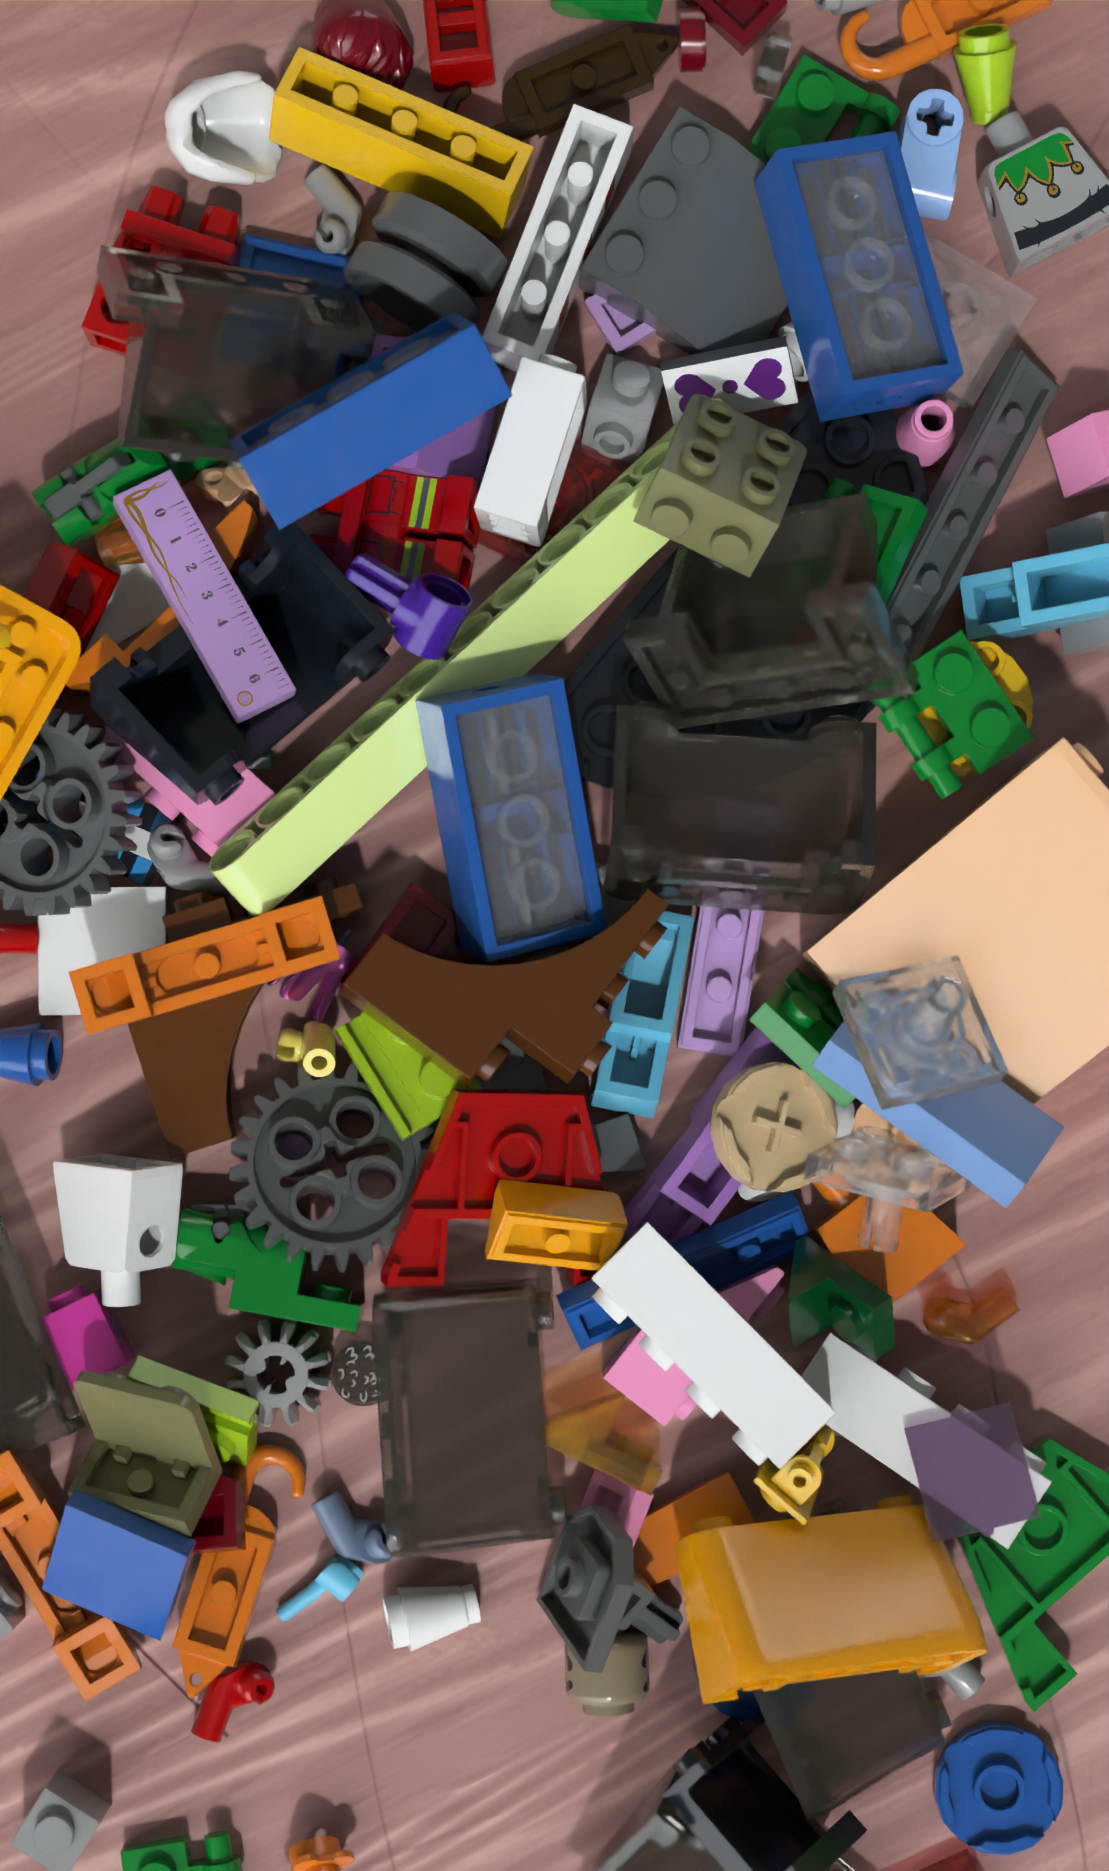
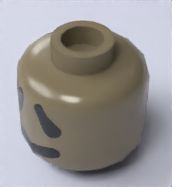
M630 1628L626 1630L618 1629L602 1673L584 1671L565 1643L566 1691L574 1702L583 1705V1712L585 1714L617 1716L628 1714L635 1710L634 1703L643 1699L650 1688L648 1641L642 1633Z

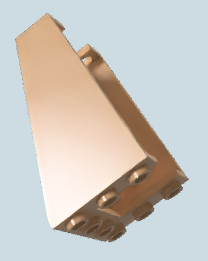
M1063 737L1027 762L801 954L802 957L842 1003L849 1001L855 1008L872 986L1034 1104L1109 1046V790L1098 778L1103 773L1101 765L1083 745L1076 743L1071 746Z

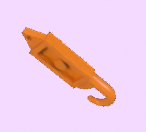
M910 0L905 5L900 20L901 37L904 45L879 57L865 55L857 45L859 29L870 19L869 12L862 10L851 17L842 29L839 43L842 58L849 69L863 79L873 81L893 79L931 60L937 59L938 61L953 54V49L959 45L958 33L965 28L992 23L1005 24L1011 27L1049 9L1053 0Z
M272 1444L257 1446L247 1467L236 1463L230 1472L229 1478L244 1484L246 1550L204 1553L201 1556L172 1648L179 1650L189 1698L196 1697L228 1666L237 1667L277 1540L276 1528L272 1520L260 1509L247 1504L257 1473L267 1465L283 1467L289 1473L292 1480V1496L299 1499L304 1495L306 1484L304 1467L297 1456L283 1446ZM195 1673L200 1674L202 1677V1683L199 1686L192 1683V1676Z

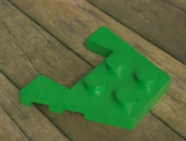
M1047 1436L1041 1438L1029 1451L1047 1462L1040 1474L1051 1480L1052 1483L1008 1549L958 1514L949 1519L1023 1700L1033 1712L1038 1710L1077 1675V1672L1039 1630L1034 1621L1109 1556V1473Z

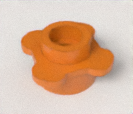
M334 1836L312 1837L298 1842L288 1851L291 1871H344L345 1866L353 1863L355 1860L352 1851L341 1850L339 1839Z

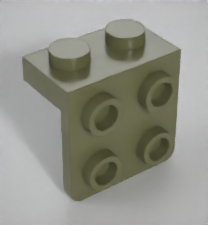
M694 394L691 396L663 461L637 510L633 522L750 578L781 523L807 450L802 443L779 429L770 428L735 411L722 401L713 400L702 394Z
M81 1371L74 1383V1387L95 1440L67 1492L69 1497H71L76 1489L179 1534L191 1537L223 1472L198 1402L189 1393L174 1386L157 1388L132 1382L127 1377L115 1372L98 1374L90 1371Z

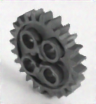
M52 708L9 785L15 792L7 788L0 801V897H3V909L24 910L26 916L47 915V912L49 915L70 914V908H88L92 906L91 894H108L111 892V887L105 874L125 875L127 869L117 857L119 851L137 850V845L125 836L126 827H135L142 824L140 817L127 813V804L141 798V792L125 790L123 782L132 775L135 769L133 766L114 764L115 759L121 752V744L101 743L105 727L102 725H85V715L67 712L63 714L62 709ZM38 756L40 762V772L38 774V777L36 778L34 772V763ZM82 793H84L86 799V809L83 816L79 809V800ZM5 809L8 815V825L6 830L3 825V814L5 812ZM71 831H74V832H76L79 836H81V838H82V840H83V843H82V842L80 841V839H79L74 833H72ZM50 846L54 853L52 867L48 863V850Z
M352 1062L344 1078H335L334 1071H332L329 1075L321 1077V1079L312 1080L303 1066L298 1067L296 1087L291 1089L283 1080L277 1077L273 1081V1089L276 1096L274 1102L260 1095H256L253 1098V1106L261 1118L255 1119L241 1116L239 1120V1129L251 1139L237 1140L231 1143V1154L247 1161L246 1163L229 1168L231 1181L248 1183V1186L234 1195L235 1205H255L256 1208L246 1219V1227L250 1230L264 1224L268 1225L269 1230L264 1239V1247L266 1249L275 1246L282 1239L288 1242L286 1262L292 1263L302 1250L311 1252L313 1271H318L325 1255H334L339 1272H345L349 1254L357 1253L366 1267L372 1266V1246L378 1244L387 1253L391 1248L394 1239L393 1232L398 1229L428 1150L421 1149V1146L433 1138L434 1129L431 1126H426L402 1142L368 1085L358 1081V1069ZM354 1113L366 1118L372 1130L363 1138L351 1139L340 1133L336 1123L346 1114ZM296 1134L308 1141L311 1151L302 1159L289 1160L278 1153L275 1144L285 1135ZM386 1145L389 1148V1152L385 1155H372L353 1160L367 1153L373 1147ZM334 1155L338 1163L348 1162L345 1167L344 1177L335 1178L331 1170L320 1171L323 1169L325 1156ZM315 1173L289 1188H283L279 1184L280 1180L286 1177L293 1178ZM368 1173H381L390 1179L393 1184V1191L385 1198H369L360 1190L358 1181ZM307 1194H321L329 1199L333 1211L322 1220H309L298 1211L296 1205L298 1201Z

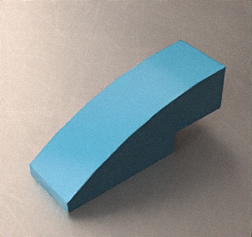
M1109 543L1012 562L1013 567L963 576L960 579L967 639L969 641L997 642L1109 616Z
M664 911L658 920L668 929L648 956L643 959L634 952L620 971L630 980L611 1004L608 1019L613 1024L606 1032L604 1040L611 1044L612 1047L599 1063L591 1106L654 1118L659 1102L694 917Z

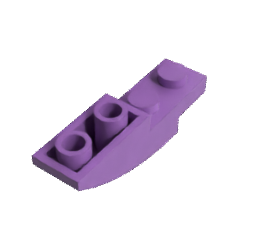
M756 1027L689 1112L692 1122L624 1209L628 1222L624 1236L630 1239L648 1222L669 1244L692 1235L703 1221L712 1225L742 1184L732 1178L718 1160L710 1134L712 1108L723 1086L742 1069L765 1062L786 1063L801 1069L759 1028Z

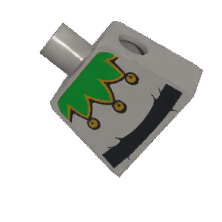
M1014 111L996 120L985 130L999 158L984 168L978 181V190L1005 270L1010 279L1109 227V180L1069 129L1064 126L1057 127L1033 139L1019 111Z

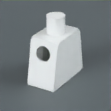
M97 1154L53 1161L66 1260L71 1266L101 1270L103 1306L127 1307L140 1304V1271L167 1267L175 1260L183 1176L182 1163L112 1154Z

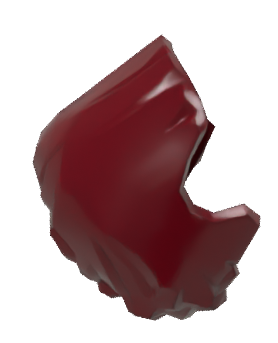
M385 0L323 1L319 8H317L310 37L309 51L402 90L414 65L413 50L410 48L398 20Z

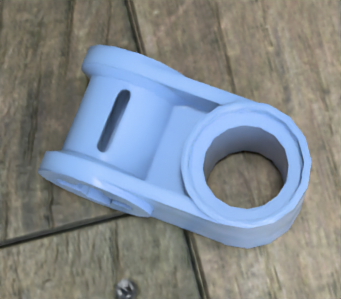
M928 89L919 93L911 101L908 111L899 126L897 138L919 216L947 221L957 181L958 166L956 162L964 118L959 100L950 92L942 89ZM924 116L935 118L934 126L939 130L937 136L926 133L927 124L922 121Z

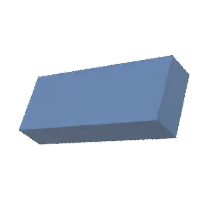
M872 986L830 1038L812 1064L813 1067L1005 1208L1008 1207L1027 1184L1064 1128L1056 1120Z

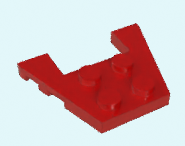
M452 1088L381 1270L380 1281L387 1287H444L448 1221L450 1219H490L494 1194L499 1180L506 1179L604 1191L600 1177L603 1170L584 1095L577 1091ZM566 1268V1281L573 1286H578L591 1280L597 1271Z

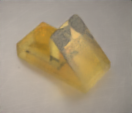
M617 1391L539 1420L534 1431L535 1440L652 1496L662 1474L660 1463L651 1460L655 1450L625 1434H620L617 1442L607 1438L626 1397L622 1392Z

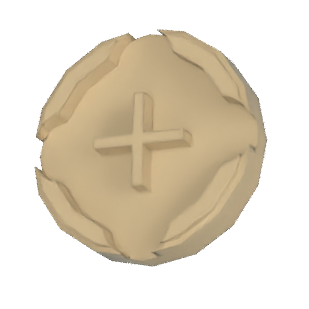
M765 1062L742 1069L723 1086L712 1108L710 1134L716 1156L732 1178L752 1190L788 1192L808 1185L826 1169L832 1156L829 1152L832 1148L833 1138H837L838 1118L832 1097L806 1072L786 1063Z

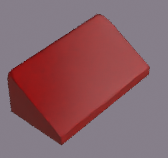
M50 542L46 546L23 596L62 618L76 630L80 638V658L90 642L121 575L79 550L56 542Z

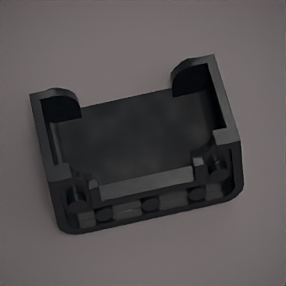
M295 521L280 530L276 525L265 534L264 541L272 549L263 552L253 563L249 559L242 563L238 568V576L234 580L296 688L293 697L237 724L181 624L146 653L141 647L130 655V668L126 669L114 657L90 677V702L94 712L112 731L197 805L210 799L217 806L227 800L243 784L245 778L241 775L242 772L354 678L357 677L362 683L366 682L378 673L391 657L385 649L392 639L394 628Z

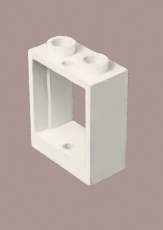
M540 354L538 361L522 357L511 390L513 396L508 399L474 505L481 529L540 548L542 547L588 404L585 376L576 374L577 366L574 363L549 354Z

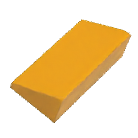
M506 1179L499 1180L494 1194L485 1248L486 1259L598 1271L617 1252L628 1226L621 1199L618 1194L608 1191Z

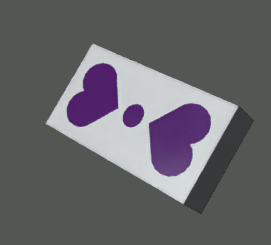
M786 336L661 361V373L674 425L681 419L691 396L694 394H702L709 398L720 397L733 410L740 413L798 403V391Z

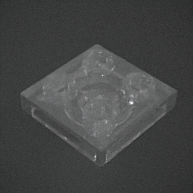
M928 234L926 237L928 248L964 374L943 396L970 411L1037 298Z
M958 955L841 980L833 991L837 1005L881 1110L1000 1083L1008 1073L1007 1066Z
M859 1126L851 1134L834 1138L833 1142L808 1153L804 1179L866 1196L860 1234L857 1236L858 1245L868 1249L870 1248L871 1241H875L873 1251L895 1252L898 1251L900 1244L898 1240L904 1206L930 1212L970 1188L972 1183L918 1143L917 1146L896 1142L894 1141L895 1134L889 1130L872 1126Z

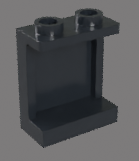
M760 1709L742 1724L732 1715L705 1741H700L673 1766L681 1777L662 1797L725 1871H826L868 1831L850 1810L827 1831L820 1825L750 1743V1737L768 1720Z

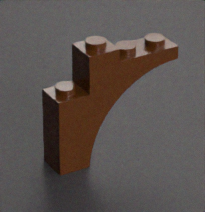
M335 876L303 887L306 898L286 905L279 903L270 911L322 896L330 924H333L342 918L365 909L355 882L343 886L340 876ZM208 890L174 901L176 913L163 916L162 919L171 943L248 920L255 916L250 915L243 908L245 918L235 921L229 900L224 897L213 900L211 892ZM265 983L128 1024L171 1159L237 1137L231 1105V1077L235 1050L250 1008Z
M647 889L629 911L594 938L557 955L521 964L490 966L442 960L415 951L383 933L344 983L342 996L466 1089L477 1075L487 1082L494 1075L511 1051L502 1044L505 1038L568 1084L578 1070L590 1077L611 1049L612 1045L605 1041L603 1036L613 1022L593 1007L596 1003L605 1010L610 1007L630 980L620 972L634 952L645 959L668 928L658 920L669 904Z

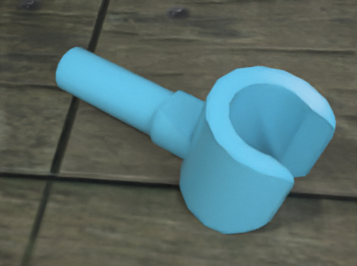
M340 1555L334 1556L305 1589L276 1609V1613L283 1622H286L315 1600H318L325 1590L342 1603L358 1585L364 1572L349 1559L343 1558Z

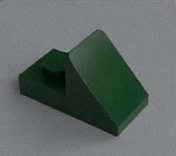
M804 1235L797 1239L788 1294L791 1347L798 1348L830 1327H833L841 1338L855 1343L875 1359L895 1347L892 1296L808 1236Z

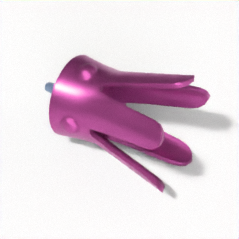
M347 930L340 940L336 942L341 959L292 974L280 989L279 995L281 998L297 1002L324 977L309 1010L311 1020H317L318 1023H321L339 983L358 961L356 957L342 947L351 936V930ZM284 977L270 981L267 983V985L272 986L278 983Z

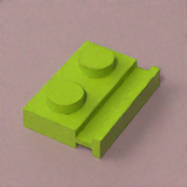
M365 1012L335 1029L336 1035L402 1142L441 1118L452 1088L466 1089ZM475 1077L467 1089H482Z
M139 1355L128 1375V1379L132 1382L157 1388L174 1386L189 1393L200 1406L219 1462L231 1460L247 1467L257 1446L258 1415L255 1413L259 1407V1401Z

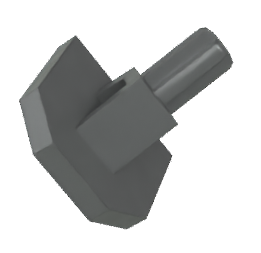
M589 1504L567 1516L538 1594L537 1602L582 1669L587 1672L602 1673L618 1629L626 1630L630 1624L657 1643H663L667 1639L670 1641L677 1639L680 1635L678 1628L683 1621L681 1612L656 1595L641 1573L634 1568L633 1540L607 1506Z

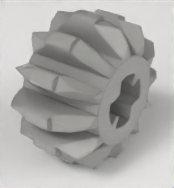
M269 1318L261 1319L258 1322V1333L262 1344L252 1334L242 1331L237 1335L236 1341L249 1357L241 1354H228L224 1360V1365L228 1368L243 1372V1376L227 1381L224 1385L225 1388L234 1392L247 1389L250 1394L248 1397L258 1400L260 1404L264 1405L260 1416V1424L265 1427L272 1425L278 1407H281L284 1420L288 1426L296 1425L300 1420L296 1401L306 1410L316 1413L322 1404L308 1387L318 1390H329L333 1384V1378L313 1372V1368L321 1367L331 1362V1352L329 1350L320 1351L310 1355L307 1349L317 1341L320 1334L313 1328L298 1342L293 1339L297 1328V1321L285 1319L280 1337H276L271 1320ZM271 1356H281V1365L288 1360L294 1368L295 1372L286 1380V1387H275L277 1379L269 1383L263 1375V1371L272 1364Z

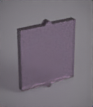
M1010 1402L968 1413H963L961 1409H953L948 1418L904 1428L934 1543L980 1531L984 1536H991L996 1527L1041 1517Z

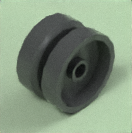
M399 191L387 193L372 219L373 230L380 241H364L357 245L343 270L345 279L372 304L416 331H420L453 311L476 325L480 318V311L472 297H487L494 294L508 269L506 257L482 233L441 207L412 194Z

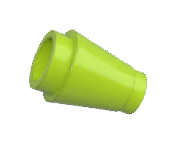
M996 23L975 25L961 30L958 33L959 45L953 49L968 107L971 111V121L979 125L992 124L1009 114L1017 42L1010 39L1008 25Z

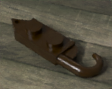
M630 24L517 71L514 73V76L506 81L502 92V110L505 121L489 128L519 141H525L537 135L540 138L565 127L573 104L599 113L654 89V78L677 49L679 38L676 36L633 32ZM664 45L667 50L659 51L656 47ZM463 85L452 91L443 103L442 108L457 114L461 102L471 95L472 90L470 86Z

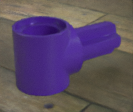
M360 553L352 561L345 574L347 579L365 598L392 614L390 625L394 627L393 636L396 641L409 652L429 660H440L445 657L473 604V598L469 591L460 583L445 575L426 572L417 575L411 581L367 553Z

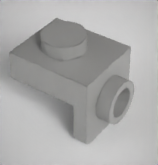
M607 353L589 405L581 440L582 449L631 464L644 454L650 427L664 386L661 368Z

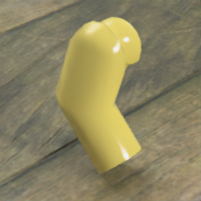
M317 1021L306 1023L302 1031L288 1027L284 1028L279 1034L276 1056L281 1062H296L297 1067L303 1066L306 1072L312 1076L324 1077L329 1075L335 1068L336 1043L334 1032L329 1025L323 1022L318 1023Z

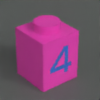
M82 1284L46 1301L51 1314L35 1321L68 1392L75 1389L74 1383L81 1371L103 1374L136 1358L113 1307L102 1305L101 1289L88 1296Z

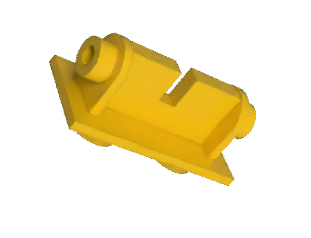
M824 1424L781 1469L767 1458L759 1466L753 1481L760 1487L763 1498L773 1509L785 1515L790 1513L803 1526L809 1519L826 1471L820 1466V1463L832 1450L835 1443V1433L832 1428Z

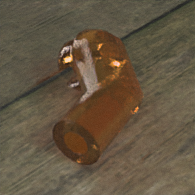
M999 1285L976 1304L951 1299L943 1294L935 1295L929 1298L923 1307V1323L926 1329L937 1338L972 1345L980 1342L1018 1313L1020 1309L1007 1291Z

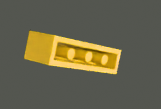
M298 47L273 97L269 132L270 141L389 192L399 191L422 198L457 216L470 226L501 239L524 190L534 150L533 146L301 47Z

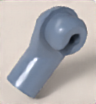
M339 1489L311 1504L335 1551L343 1558L372 1564H382L389 1561L399 1551L401 1536L397 1528L390 1523L355 1518Z

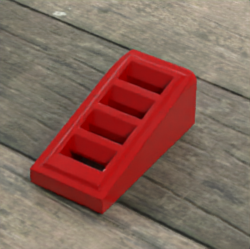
M423 0L429 66L434 90L436 92H449L463 85H468L471 89L494 85L496 79L487 1ZM474 6L472 10L438 14V10ZM477 32V35L441 39V35Z

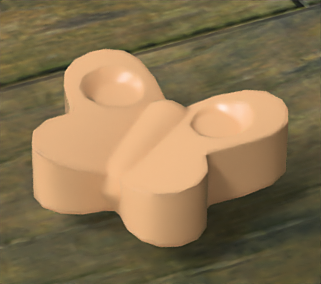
M233 453L231 464L226 468H207L200 471L195 478V485L207 500L222 502L228 513L233 511L243 500L248 503V501L254 499L255 495H259L235 453Z

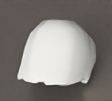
M237 70L193 80L185 89L170 100L165 111L168 150L188 174L211 182L239 185L263 183L276 176L282 150L279 144L269 140L275 91L270 85L261 80L260 74Z

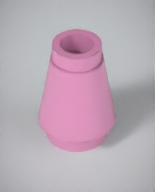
M928 400L908 408L897 419L896 439L904 454L912 452L917 455L921 466H932L948 457L955 444L956 431L953 414L947 404L939 400ZM922 420L933 423L935 431L927 430L922 425Z

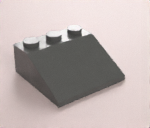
M679 106L581 266L580 290L590 296L596 294L607 300V305L640 324L646 323L656 329L655 334L689 355L768 340L787 309L788 304L754 185L755 180L766 164L734 138Z

